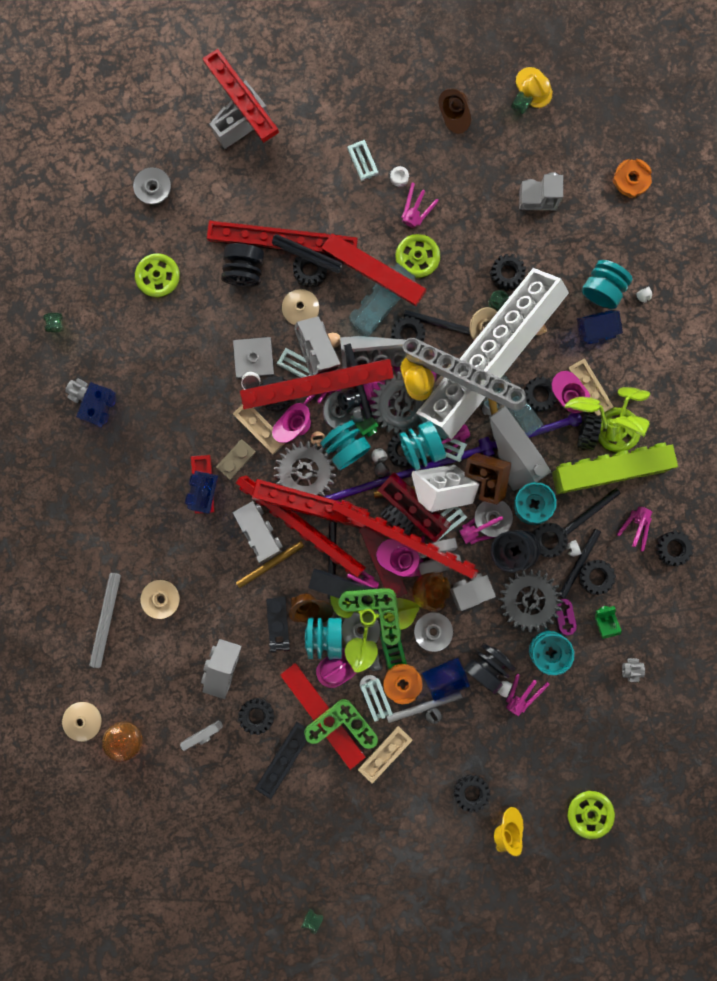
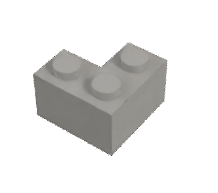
M552 172L544 174L541 182H536L534 179L522 181L519 191V210L556 211L563 198V175Z
M479 573L476 578H471L472 581L466 582V580H461L453 583V588L450 589L458 611L468 609L496 597L488 575L482 576Z
M219 639L217 646L213 645L210 652L211 660H206L203 669L205 671L201 680V684H204L203 693L222 699L226 698L234 669L239 660L241 645Z

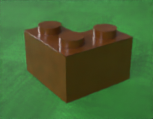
M475 453L467 458L464 477L481 481L479 500L497 505L506 497L512 463Z

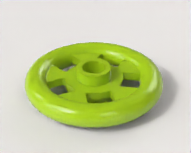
M414 234L403 239L398 245L396 262L400 270L406 275L422 278L436 270L440 262V251L435 241L430 237ZM416 242H423L424 247L415 246ZM406 247L411 248L409 255L403 253ZM432 250L433 257L427 258L426 251ZM415 253H420L421 257H415ZM408 260L414 264L412 268L405 264ZM426 262L428 267L421 270L419 265Z
M156 253L144 257L138 263L135 270V281L138 288L144 294L151 297H163L170 294L179 282L180 273L177 264L172 258L164 254ZM160 261L167 264L165 268L158 266ZM150 263L153 267L147 272L144 268ZM159 272V277H154V273ZM166 273H172L171 281L166 280ZM145 277H148L151 282L148 285H145L143 281ZM163 283V289H155V285Z
M611 408L604 412L607 423L610 422L612 416L620 415L622 408ZM626 409L624 417L636 415ZM602 420L598 441L607 450L620 452L632 449L638 443L641 435L623 427L621 440L616 445L612 444L606 439V432H603ZM628 434L631 439L626 443L622 439Z
M582 792L569 805V824L573 831L583 838H601L611 830L614 824L615 812L613 805L605 795L599 792ZM587 800L589 805L582 809L579 804ZM597 800L603 804L600 810L594 805ZM590 811L594 812L592 818H588V812ZM577 814H581L583 822L577 823ZM601 815L607 816L605 824L599 823ZM587 824L595 825V831H587Z

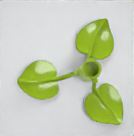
M633 387L620 388L617 392L618 395L626 397L620 417L610 419L608 423L603 406L599 405L600 401L594 398H573L565 404L564 409L573 408L584 412L600 410L603 428L607 429L606 439L609 441H620L623 427L644 437L650 422L638 416L624 417L630 399L644 401L649 398L650 392Z
M330 595L332 607L338 616L347 619L354 612L360 614V621L364 626L363 640L360 638L351 639L345 647V656L354 672H362L368 669L377 658L378 648L376 643L366 640L368 627L373 626L376 618H380V616L371 609L344 611L339 606L340 598ZM396 598L400 629L403 630L413 623L420 607L408 599ZM346 600L343 601V602H347V605H350V604H351V602H349V601H346ZM388 612L386 613L387 615H384V618H388V621L395 619L392 613Z

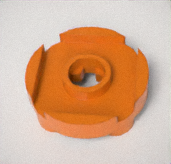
M640 159L624 160L615 171L613 183L620 193L629 198H635L645 193L651 185V168ZM635 174L637 176L636 181H631L628 175L633 176Z
M398 664L386 671L383 687L385 694L391 700L398 704H408L413 702L421 693L423 683L415 667L407 664ZM402 679L408 682L404 689H401V686H397V683Z

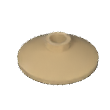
M297 289L291 291L284 298L282 313L289 323L296 325L299 321L317 317L319 302L310 291ZM302 303L304 306L299 309L297 304Z
M485 307L473 315L469 330L474 341L496 315L497 310Z
M153 581L142 591L141 606L145 613L152 618H167L179 606L180 597L178 590L168 581ZM159 596L165 598L163 603L158 601Z
M78 702L71 705L65 711L62 719L63 729L67 736L81 742L96 736L102 723L99 710L88 702ZM78 719L83 720L82 726L77 724Z

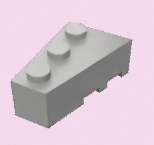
M245 80L243 83L269 116L266 105ZM232 100L226 107L220 110L210 123L214 136L224 149L253 130Z
M319 316L297 322L294 330L310 376L337 370L340 362L326 334L324 323L320 321Z
M252 501L232 512L248 539L250 547L254 550L259 563L263 564L282 553L280 548L283 545L278 537H273L271 531L274 529L269 520L264 521L262 517L264 511L259 504L256 505Z

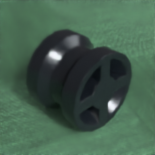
M349 389L347 392H341L337 396L338 404L343 411H348L351 407L355 408L361 404V398L356 389Z

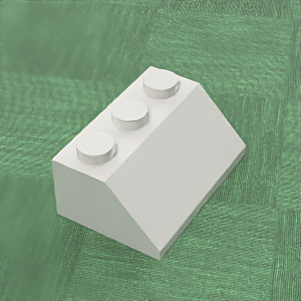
M455 464L412 471V479L418 501L430 512L473 504L479 483L474 479L464 477L465 472Z

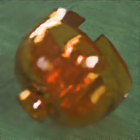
M430 572L419 576L413 585V598L417 605L433 612L440 611L446 606L444 604L446 598L450 597L449 580L443 577L441 573Z
M127 721L111 725L105 731L102 738L104 753L110 759L117 762L128 761L134 758L142 747V734L140 730Z

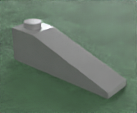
M366 336L341 337L342 368L350 367L343 346L351 343L357 366L391 359L392 367H399L406 358L403 350V344L406 340ZM411 348L409 352H414L417 348Z
M506 406L489 417L498 448V457L500 460L512 463L508 484L513 491L524 487L526 484L538 482L551 473L541 454Z

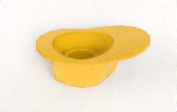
M527 67L517 74V87L529 105L541 108L550 102L552 98L551 85L548 78L540 70L534 67Z
M405 358L401 364V374L408 394L415 400L422 401L427 399L431 395L435 383L433 373L422 365L415 364Z
M510 807L504 813L502 824L494 831V840L497 851L508 852L512 856H518L522 851L523 819L518 809Z

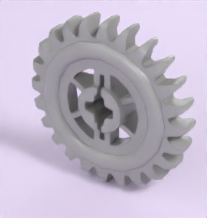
M300 441L298 448L292 443V450L285 447L287 454L280 453L279 455L282 460H276L280 467H274V470L279 472V474L274 475V478L280 479L276 484L314 495L320 494L322 497H325L323 490L330 491L327 485H333L334 482L330 478L336 477V474L331 473L336 467L330 466L333 462L332 459H327L330 454H323V447L317 450V443L310 447L309 441H307L306 446H303ZM300 459H310L312 461L310 463H302ZM299 460L300 464L297 468L292 467ZM314 462L317 464L319 470H313L312 464ZM304 467H307V470L310 471V473H306V476L299 472ZM291 474L298 476L296 482L293 481ZM312 477H318L313 484L310 483ZM300 480L308 481L309 486H301L298 483Z

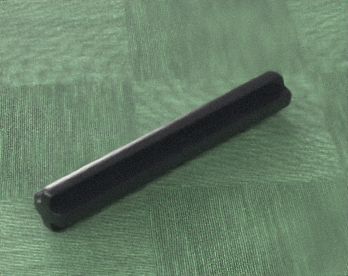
M275 234L272 239L273 245L333 272L340 273L343 267L341 262L278 234Z

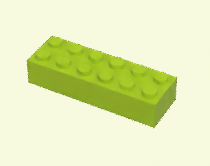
M659 443L649 447V449H647V446L630 451L631 453H628V450L620 451L612 455V457H609V454L601 455L593 459V461L590 458L582 459L576 462L575 465H572L571 462L560 464L552 472L556 494L668 472L678 467L673 444Z

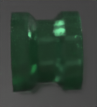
M520 91L514 99L511 108L518 109L524 115L530 107L533 98L525 96L524 92Z
M501 290L492 293L489 299V307L499 311L509 299L508 294Z
M47 313L43 315L46 322L44 326L45 332L56 333L64 330V325L61 324L63 319L61 313Z
M309 908L301 928H307L315 935L324 916L315 914Z

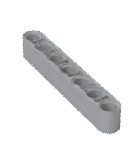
M409 338L403 344L404 353L409 361L422 365L424 368L512 410L517 411L524 408L526 399L522 388L418 339ZM411 348H417L416 351L409 352ZM427 356H434L431 360L425 359ZM446 363L451 364L449 368L442 367ZM461 372H468L466 376L462 377L459 375ZM483 379L486 381L482 385L477 384L479 380ZM496 388L504 389L501 393L494 392ZM514 396H520L522 398L520 401L517 402L511 400Z

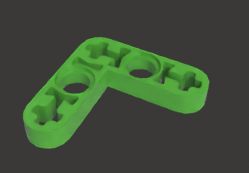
M389 588L347 591L341 595L339 606L344 611L379 609L383 641L388 645H395L399 642L401 629L396 594L393 590ZM368 595L372 598L373 602L365 604L362 601V597ZM384 595H388V598H391L389 602L382 599ZM346 598H349V601L352 602L350 605H347V602L343 601H345ZM392 613L395 619L387 621L384 618V614ZM391 626H393L392 632L393 635H395L394 639H392L389 635Z
M342 699L309 724L304 732L306 740L309 743L316 744L344 723L364 748L371 749L375 747L378 741L372 728L353 704L346 699ZM342 705L345 707L349 705L347 708L351 714L349 718L344 711L340 713ZM331 716L334 718L335 721L332 726L324 725L326 717ZM355 719L362 721V725L358 729L351 727V723ZM319 723L321 724L322 728L325 730L324 732H322L321 729H320L319 731H317V730L319 729V726H318ZM311 730L317 731L318 736L316 738L314 736L309 737ZM365 731L369 737L372 736V741L370 743L368 741L364 742L365 737L361 732Z

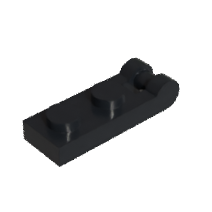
M286 597L266 599L270 653H276L277 650L290 651ZM283 636V642L276 643V637Z

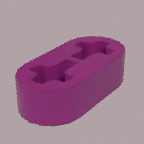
M560 599L563 600V604L567 605L568 608L565 609L566 616L563 615V611H555L559 618H556L557 628L563 635H572L576 631L573 606L569 600ZM564 618H566L568 624L572 625L569 628V632L562 628L565 625Z

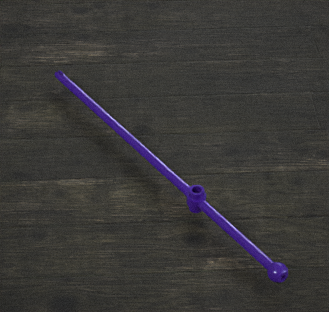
M570 413L568 418L525 431V434L528 438L568 425L577 427L582 423V417L580 413ZM489 437L478 440L479 446L464 451L461 460L469 458L475 453L490 457L495 456L494 450L497 449L496 441H490ZM446 457L435 463L433 461L429 462L426 467L420 465L419 470L441 467L457 461ZM411 468L396 474L401 479L411 477L412 471L415 470ZM391 475L327 495L325 498L339 500L380 487Z

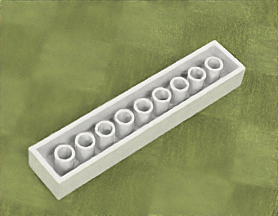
M533 268L462 355L460 360L501 378L569 294L562 279ZM464 371L459 375L463 377L468 375V372ZM444 378L416 414L424 423L431 421L437 432L452 440L484 400L485 396ZM482 379L477 381V384L482 385L486 381Z

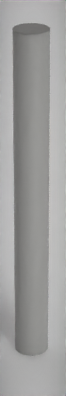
M460 691L393 713V715H387L386 717L388 723L461 699L462 695Z

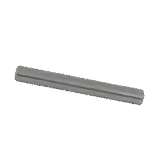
M110 573L90 660V667L100 668L121 577L117 573Z

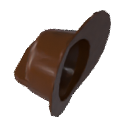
M450 88L444 90L439 96L438 101L444 122L451 132L456 134L463 133L468 130L471 124L468 98L457 89Z
M303 593L291 598L292 608L289 611V617L292 621L308 623V618H313L314 624H318V618L322 619V623L326 622L332 617L334 610L330 603L317 600L309 593Z

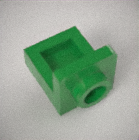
M364 416L363 422L355 423L363 437L365 435L370 437L378 432L376 428L379 425L373 417L365 419Z
M603 606L596 611L595 621L602 639L621 635L622 631L615 615V606Z

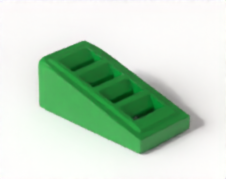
M392 628L389 631V635L391 636V638L395 637V635H393ZM380 631V639L388 669L398 664H407L401 638L398 646L387 648L388 644L383 641L382 631ZM400 651L399 654L389 656V653ZM400 658L402 659V661L391 664L390 662L392 660Z

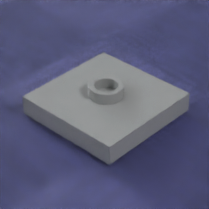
M271 337L233 340L237 379L242 378L247 372H254L259 377L274 375Z
M218 720L186 738L180 743L182 750L184 751L198 742L202 745L209 741V736L218 732L223 727L221 721Z

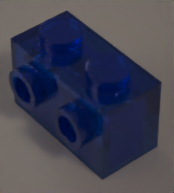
M609 310L577 318L580 341H585L588 344L598 343L599 339L605 338V340L615 339L618 334L623 333L620 311Z
M90 382L76 418L102 428L103 424H106L108 421V411L110 406L113 407L116 401V393L109 388Z
M195 471L194 474H191L189 481L191 491L187 493L185 499L187 509L210 514L218 475Z
M458 658L422 673L434 702L470 686L467 675Z

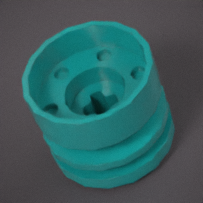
M599 260L591 272L592 277L587 279L581 290L586 298L598 306L616 309L623 298L622 293L627 291L633 278L622 266L608 260Z
M353 420L339 425L320 442L323 448L331 445L326 450L327 454L337 452L332 461L338 470L351 465L371 449L365 437L355 439L360 430L358 428L352 430L355 427Z
M431 421L418 425L419 435H416L412 429H409L410 439L405 432L399 434L403 453L415 471L420 469L418 460H420L424 467L427 466V456L434 463L446 458L442 441Z
M532 482L519 490L514 499V511L523 523L539 525L553 515L557 500L549 486L543 483ZM531 501L534 503L538 502L537 510L534 507H529Z
M308 618V624L305 629V648L308 659H313L314 650L318 651V659L322 658L323 650H327L329 659H342V618H329L327 627H323L321 618H318V627H314L313 618Z
M555 631L538 633L529 645L531 661L541 672L548 675L565 673L574 661L572 644L566 637ZM549 647L554 650V652H551V656L546 653V651H549Z

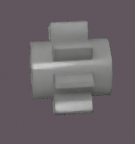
M77 378L76 382L71 380L65 390L69 394L67 398L76 403L79 400L85 401L90 392V389L87 388L88 384Z
M628 658L627 663L622 664L623 677L628 678V682H640L639 678H644L645 676L644 663H639L637 658Z

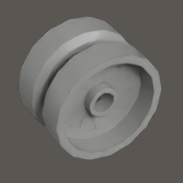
M456 538L432 543L440 547L439 551L445 554L447 551L451 552L458 548ZM418 552L420 559L428 557ZM455 554L458 556L457 560L461 561L460 555ZM430 557L428 561L419 564L420 575L450 570V567Z

